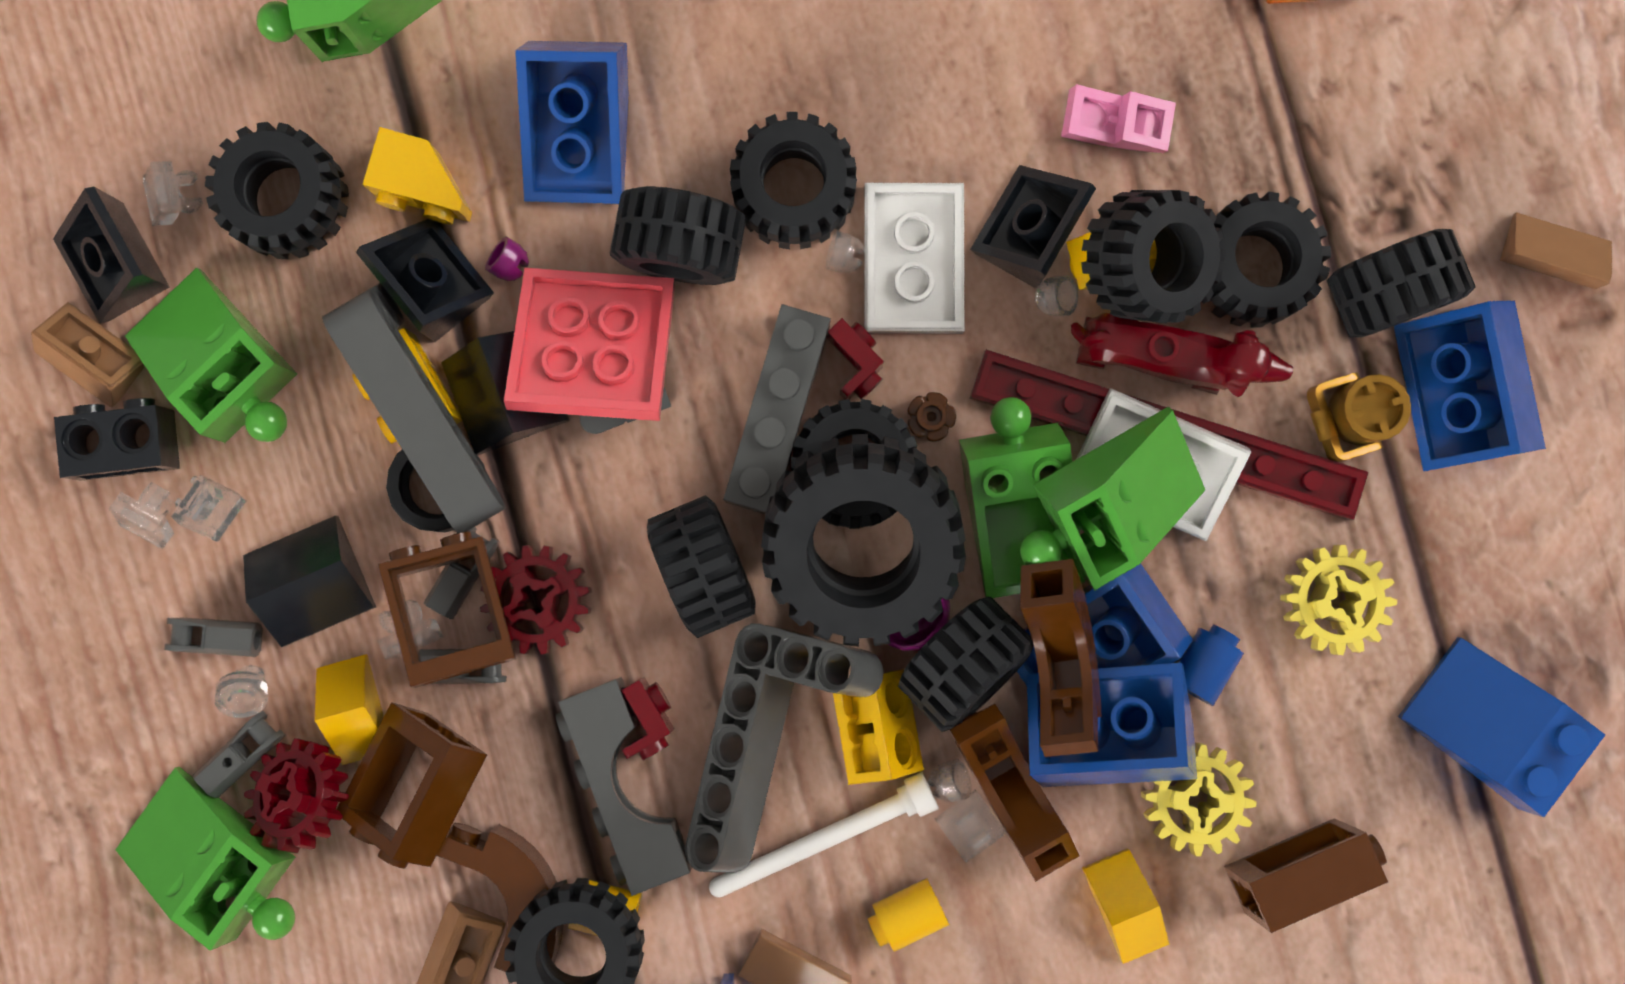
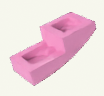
M1077 84L1069 89L1061 137L1114 148L1165 153L1169 148L1176 103L1132 91L1121 96Z

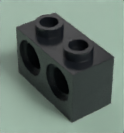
M138 398L123 401V409L106 411L105 405L102 404L79 405L73 407V415L54 417L60 478L85 481L180 469L174 410L155 405V399ZM146 423L150 431L149 439L144 446L139 448L135 435L138 428ZM93 430H96L99 435V443L97 448L92 453H89L86 448V439Z

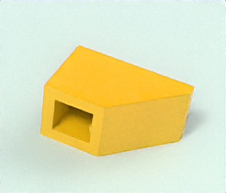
M379 127L362 184L372 194L377 196L375 202L386 208L401 212L405 211L406 205L424 209V217L443 224L452 225L454 218L470 222L472 211L442 157L433 145L426 139Z

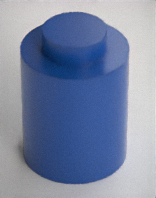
M1214 624L1209 631L1198 628L1193 641L1179 661L1184 667L1188 694L1210 706L1215 705L1244 655L1236 647L1240 641L1238 637Z

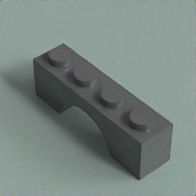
M781 304L723 498L726 503L766 514L770 496H774L778 480L785 470L788 471L793 445L813 381L817 374L827 340V332L830 330L831 318Z
M622 677L559 701L561 712L556 713V721L563 739L566 742L573 740L580 759L574 761V768L584 790L591 788L598 807L592 809V815L597 830L602 838L610 837L616 855L610 857L614 875L620 886L628 885L633 896L687 875L691 872L692 867L687 861L685 853L686 844L676 818L657 817L641 811L628 800L619 784L617 776L618 754L626 737L639 724L635 712L622 692L626 687Z

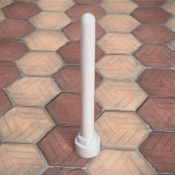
M923 772L904 779L905 785L897 788L898 794L754 859L739 872H726L713 878L709 884L710 893L715 897L728 895L906 812L909 817L917 813L922 817L938 810L939 807Z

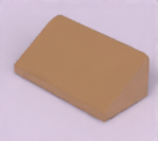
M1516 212L1511 220L1500 261L1588 288L1598 289L1610 284L1612 277V241Z
M69 302L31 332L33 349L37 355L111 408L120 401L145 367L133 348Z
M448 902L417 984H483L506 923L501 919L462 904Z
M762 928L738 976L753 984L852 983L850 974Z

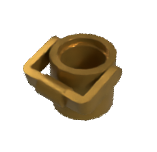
M1358 372L1315 385L1307 391V400L1312 411L1310 416L1319 442L1322 441L1327 458L1336 462L1384 448L1382 441L1399 434L1409 421L1411 413L1410 397L1404 386L1392 377L1378 374L1360 378ZM1344 385L1334 393L1330 399L1329 406H1327L1323 391ZM1338 437L1344 442L1365 446L1343 452Z

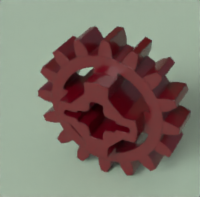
M525 545L522 546L521 559H518L511 552H506L503 554V558L507 567L502 569L492 566L512 643L516 639L520 641L519 651L521 654H528L533 647V643H537L541 654L550 653L551 640L554 639L560 647H565L569 645V640L565 633L567 630L575 633L583 631V626L576 618L578 614L591 613L592 608L581 604V597L592 593L591 587L578 585L577 580L583 576L585 571L583 568H576L571 571L567 568L571 559L569 554L563 553L554 560L552 559L553 547L544 545L539 556H536L532 546ZM535 565L545 566L555 571L557 575L547 580L538 579L528 567ZM510 581L514 587L510 604L504 606V594ZM530 589L534 591L551 590L546 594L547 597L541 601L544 608L543 611L539 608L520 610L532 598L529 592ZM568 592L569 605L564 618H562L558 612L561 596ZM482 605L480 612L489 613L488 605ZM525 619L535 621L538 627L543 629L544 633H529L518 628L516 624ZM492 621L486 627L489 632L494 631Z
M294 738L291 745L280 742L276 746L277 756L264 753L261 757L265 767L263 771L251 772L250 777L256 782L255 789L245 791L244 797L253 800V806L244 812V818L256 820L250 833L252 836L262 837V845L264 847L289 853H298L300 848L313 850L316 848V836L327 839L331 836L328 826L330 820H342L343 815L336 807L338 802L348 800L349 794L339 791V785L348 779V774L336 770L342 759L340 756L330 754V747L299 738Z

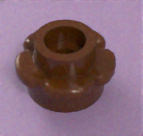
M929 392L925 397L917 396L911 401L907 410L908 415H910L907 424L910 431L916 437H925L931 442L939 441L948 435V429L955 425L956 411L953 406H949L947 403L948 399L944 395L937 392ZM927 413H935L936 419L934 421L927 420Z

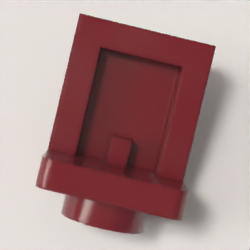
M841 318L827 332V340L849 361L858 373L841 388L840 395L844 400L852 398L855 394L860 399H863L883 380L878 372L883 368L884 361L873 351L872 348L877 343L868 331L858 322H855L850 327Z
M645 677L622 690L647 733L622 749L626 759L638 753L644 761L669 746L665 736L675 729L665 713L671 709L665 693L657 682L649 685Z

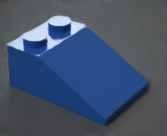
M527 41L515 50L524 201L619 204L621 193L625 188L629 96L627 43Z
M1141 563L1095 591L1090 585L1083 589L1093 631L1098 669L1174 663L1183 656L1193 641V638ZM1026 627L1024 630L1031 636L1029 628ZM1034 646L1028 659L1017 671L1026 686L1027 674L1038 673Z
M1460 637L1456 638L1398 716L1517 809L1541 817L1546 816L1606 735L1564 702Z

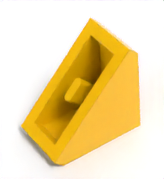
M368 654L316 668L315 722L335 755L340 756L342 759L340 762L342 765L360 761L365 755L384 717Z
M1128 848L1082 867L1123 964L1169 945L1160 906Z

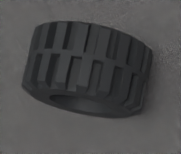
M787 112V120L778 121L776 114L766 117V126L760 129L755 124L747 131L748 139L746 142L740 139L735 148L736 158L735 160L731 159L730 185L735 208L747 218L745 226L750 232L755 230L759 234V239L767 244L773 240L779 243V248L790 250V244H800V249L810 248L811 242L819 239L823 243L830 238L831 231L834 229L839 231L844 225L846 215L851 213L854 204L857 167L855 157L850 155V145L845 137L841 140L837 137V128L831 123H828L825 127L819 125L818 116L808 114L807 120L798 119V112ZM790 158L803 159L819 169L823 176L824 184L817 197L803 205L787 206L776 202L766 193L764 178L771 167L782 160Z
M269 122L257 123V132H252L246 126L237 130L239 139L234 143L226 138L219 145L225 150L221 158L213 155L209 162V166L215 169L214 176L205 177V187L214 192V195L206 197L208 207L217 213L214 219L221 228L228 231L230 236L254 251L265 256L270 254L277 259H289V253L298 258L308 256V246L312 245L320 250L327 245L323 237L328 232L336 236L341 227L335 223L337 216L346 217L348 206L341 202V198L349 197L348 186L340 180L345 175L341 167L333 160L334 157L312 137L300 129L296 131L288 124L279 122L277 128H274ZM284 168L297 169L300 176V189L294 203L280 214L261 216L257 206V195L262 182L277 170Z
M656 186L628 189L623 191L620 196L610 256L629 269L654 277L674 278V281L700 285L724 284L734 281L736 278L747 218L742 212L726 202L691 191Z
M1131 190L1130 192H1121L1113 196V202H1105L1098 209L1100 218L1091 219L1087 227L1091 232L1089 240H1083L1082 251H1087V261L1081 262L1083 274H1089L1090 280L1086 283L1090 294H1098L1096 303L1102 309L1110 310V314L1118 318L1166 324L1167 322L1178 323L1185 321L1186 315L1194 316L1201 311L1200 302H1209L1214 294L1212 290L1213 283L1220 282L1222 272L1218 268L1220 261H1224L1225 250H1221L1219 241L1224 239L1222 230L1214 226L1217 217L1212 209H1204L1205 201L1198 196H1189V192L1181 190ZM1155 240L1157 256L1151 273L1149 257L1152 243Z
M1257 192L1248 194L1239 202L1234 200L1216 215L1217 219L1214 222V226L1222 230L1224 239L1219 241L1220 249L1225 250L1224 261L1219 263L1218 270L1222 272L1220 282L1213 283L1212 285L1214 294L1210 301L1216 307L1211 313L1218 318H1222L1226 314L1231 316L1230 324L1242 326L1248 322L1251 328L1263 327L1268 323L1273 325L1307 306V302L1314 299L1322 290L1318 284L1328 278L1330 268L1324 266L1323 262L1331 257V246H1322L1321 239L1328 234L1324 225L1315 228L1311 222L1317 215L1310 208L1303 213L1296 209L1300 201L1291 196L1284 202H1279V193L1267 192L1262 198H1259ZM1240 237H1261L1269 241L1277 249L1283 267L1282 276L1277 286L1263 287L1256 285L1241 273L1235 257L1236 245Z
M1435 229L1383 248L1339 268L1326 280L1349 337L1357 338L1366 337L1467 297L1476 288L1452 229Z
M850 399L840 400L836 405L830 407L826 405L818 410L817 415L805 422L801 433L796 437L793 445L791 469L792 471L795 469L796 459L809 450L815 455L821 452L823 442L834 438L839 440L849 435L868 434L870 440L876 444H881L883 436L899 440V449L908 452L912 447L917 448L915 437L911 436L907 430L908 425L902 418L898 419L891 413L892 410L884 405L882 407L871 404V400L861 399L860 402H850ZM853 501L832 509L822 519L837 527L860 529L880 524L893 516L897 510L878 502Z
M706 495L648 519L647 535L651 549L670 597L688 631L696 638H699L755 614L756 600L721 514L716 504Z
M991 596L976 600L948 621L918 651L904 669L898 687L941 732L948 731L981 708L1018 671L1032 652L1034 646L1032 637Z
M577 878L572 884H568L567 880L555 883L549 890L545 888L525 907L509 932L508 938H510V942L506 946L504 961H510V967L506 971L509 984L517 982V984H634L644 956L642 947L645 942L644 929L639 930L638 928L640 917L636 909L630 911L627 908L626 903L628 899L621 892L617 896L608 892L610 885L601 881L597 886L589 885V878ZM574 923L588 927L595 932L601 939L606 952V961L602 969L592 975L581 977L566 974L557 968L547 950V937L551 930L559 925Z

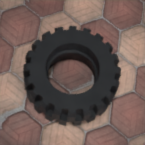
M868 434L852 435V443L840 445L837 438L823 442L821 452L814 455L808 450L796 459L795 469L792 472L785 470L777 482L774 496H770L766 510L761 547L764 551L762 565L765 577L772 579L771 592L778 604L784 605L787 602L790 604V618L800 626L805 625L809 620L814 624V635L827 641L831 638L832 633L843 636V645L859 647V638H873L874 646L890 644V634L899 631L902 637L907 638L919 632L918 620L924 617L928 622H933L943 612L942 598L946 600L952 599L959 587L957 574L964 571L966 560L964 548L966 539L959 503L954 490L949 489L947 477L938 466L930 467L927 464L926 455L914 447L910 448L908 452L899 449V440L883 436L881 444L868 443ZM853 501L878 502L897 510L909 521L913 531V546L907 557L898 566L886 573L872 577L849 576L831 568L816 552L813 536L817 523L829 511L845 503Z

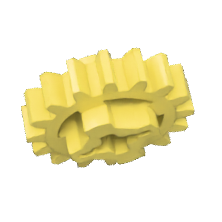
M1333 545L1331 556L1325 547L1313 549L1315 562L1307 558H1299L1295 562L1301 570V574L1285 576L1284 580L1294 586L1292 593L1280 595L1281 601L1292 603L1293 610L1283 616L1284 620L1299 622L1300 626L1294 633L1297 639H1306L1311 635L1313 636L1311 649L1323 651L1329 643L1331 654L1344 655L1347 644L1352 652L1360 653L1364 651L1363 638L1370 642H1379L1382 639L1376 629L1378 624L1392 625L1393 620L1384 614L1385 607L1397 605V599L1385 597L1384 590L1392 586L1394 581L1393 579H1379L1377 576L1384 565L1381 561L1364 563L1366 550L1354 549L1348 557L1346 545ZM1339 566L1352 570L1362 580L1355 582L1348 579L1345 571L1340 570ZM1314 580L1316 585L1310 598L1307 599L1309 587ZM1338 592H1343L1346 600L1339 603V608H1333L1331 600L1338 597ZM1368 601H1369L1368 610H1367V613H1366V615H1365V617H1364V619H1363V618H1362V614H1363V612H1364V610H1365V608H1366V605H1367V603H1368ZM1324 618L1330 621L1332 628L1336 629L1338 634L1324 630L1314 620Z
M1196 742L1197 779L1180 780L1174 786H1169L1171 781H1155L1153 790L1141 791V797L1153 802L1154 807L1149 808L1143 814L1149 821H1160L1154 830L1155 835L1160 839H1164L1173 834L1170 841V846L1180 852L1188 842L1190 853L1201 857L1204 844H1207L1216 854L1222 853L1221 840L1224 838L1237 844L1240 839L1234 829L1238 824L1244 827H1251L1252 822L1243 816L1244 808L1256 807L1257 801L1244 796V791L1251 788L1254 783L1252 779L1247 777H1237V774L1244 766L1240 761L1233 759L1224 764L1227 751L1216 747L1208 756L1207 746ZM1212 768L1216 769L1224 777L1229 791L1220 789L1214 783V773L1211 772ZM1200 790L1206 793L1208 798L1207 802H1199L1196 808L1189 804V797L1197 796ZM1167 808H1173L1182 813L1185 830L1180 829L1173 822ZM1226 813L1223 820L1212 828V823L1220 815Z

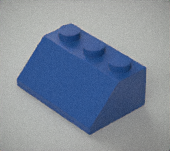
M1515 300L1488 301L1394 326L1406 389L1410 397L1411 413L1423 472L1546 449Z
M1182 663L1098 669L1102 717H1098V752L1045 757L1040 747L1039 673L1027 674L1030 776L1042 787L1197 779L1194 726Z

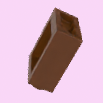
M470 531L440 539L442 547L421 552L420 545L394 550L389 553L390 561L378 564L410 687L424 686L516 660L485 541L482 536L472 539ZM475 557L497 641L422 661L400 577Z
M391 702L345 792L349 794L348 800L340 802L337 810L343 815L342 819L352 826L349 833L358 840L379 848L378 857L386 863L403 869L407 867L408 863L431 867L487 754L429 713ZM418 746L432 756L433 760L396 831L380 817Z
M1335 818L1224 866L1244 913L1270 933L1388 883L1381 867L1387 863V860L1378 840L1372 834L1367 835L1366 832Z

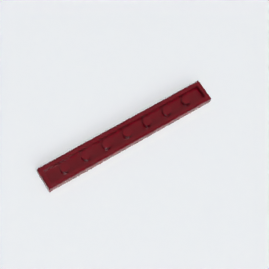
M986 349L970 399L994 406L1001 399L1015 397L1028 405L1032 419L1047 424L1058 423L1063 429L1087 436L1109 389ZM1130 396L1160 410L1167 408L1165 406H1161L1140 398ZM1172 409L1176 417L1239 443L1251 450V454L1236 482L1237 485L1346 520L1355 519L1369 472Z

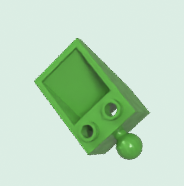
M287 0V4L281 1H271L260 8L256 22L260 33L266 39L273 42H286L296 34L318 59L324 62L371 53L442 0Z
M195 268L137 323L125 337L168 401L199 435L226 443L245 425L246 430L254 439L261 442L275 441L284 434L287 428V416L280 406L269 401L297 373L201 269Z
M1015 397L1001 399L992 408L990 421L997 433L959 440L965 488L985 597L991 596L992 598L1020 594L1021 566L1025 565L1020 555V546L1025 536L1036 530L1055 531L1033 484L1072 462L1071 445L1060 425L1052 423L1029 427L1031 424V411L1024 401ZM1062 550L1060 560H1067L1068 557L1065 551ZM1078 572L1081 583H1084L1085 579Z
M1170 407L1161 410L1033 484L1055 531L1036 530L1025 536L1020 546L1022 561L1025 565L1059 561L1062 556V550H1064L1068 559L1074 560L1077 571L1095 591L1138 566L1205 492L1199 472L1175 414Z
M175 767L115 849L169 919L210 951L235 941L251 919L256 933L268 940L283 938L294 926L295 911L292 905L282 898H266L296 857L289 852L264 847L262 845L263 838L252 836L250 833L254 825L253 823L244 818V816L222 799L209 796L191 775L182 768ZM234 897L235 900L230 905V907L227 908L226 899Z

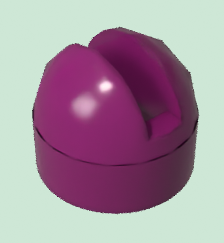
M506 236L498 242L486 262L485 270L502 280L515 281L523 276V272L517 266L528 267L529 259L527 252L521 245Z

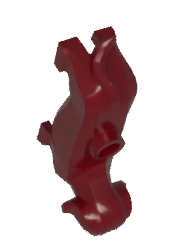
M1102 313L1094 318L1086 317L1084 327L1078 322L1071 324V334L1081 344L1078 349L1076 364L1098 369H1104L1105 365L1124 366L1170 382L1192 385V389L1216 395L1220 389H1229L1237 397L1243 395L1250 383L1282 382L1290 379L1293 374V366L1270 352L1268 346L1259 342V338L1256 337V333L1253 330L1235 333L1233 342L1204 333L1118 318L1110 313Z

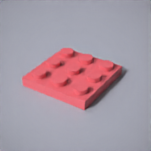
M524 267L504 395L506 410L660 421L675 292L674 278Z

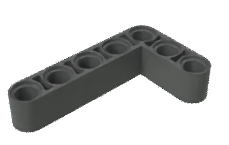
M377 284L323 315L324 325L453 529L457 533L467 532L505 510L506 507L500 493L397 330L405 322V319L398 305L382 284Z
M751 623L739 632L734 644L686 840L685 853L687 861L692 868L700 872H739L749 864L761 822L794 682L830 693L868 697L879 689L883 680L884 670L877 655L863 649L763 624ZM851 665V672L848 678V670Z

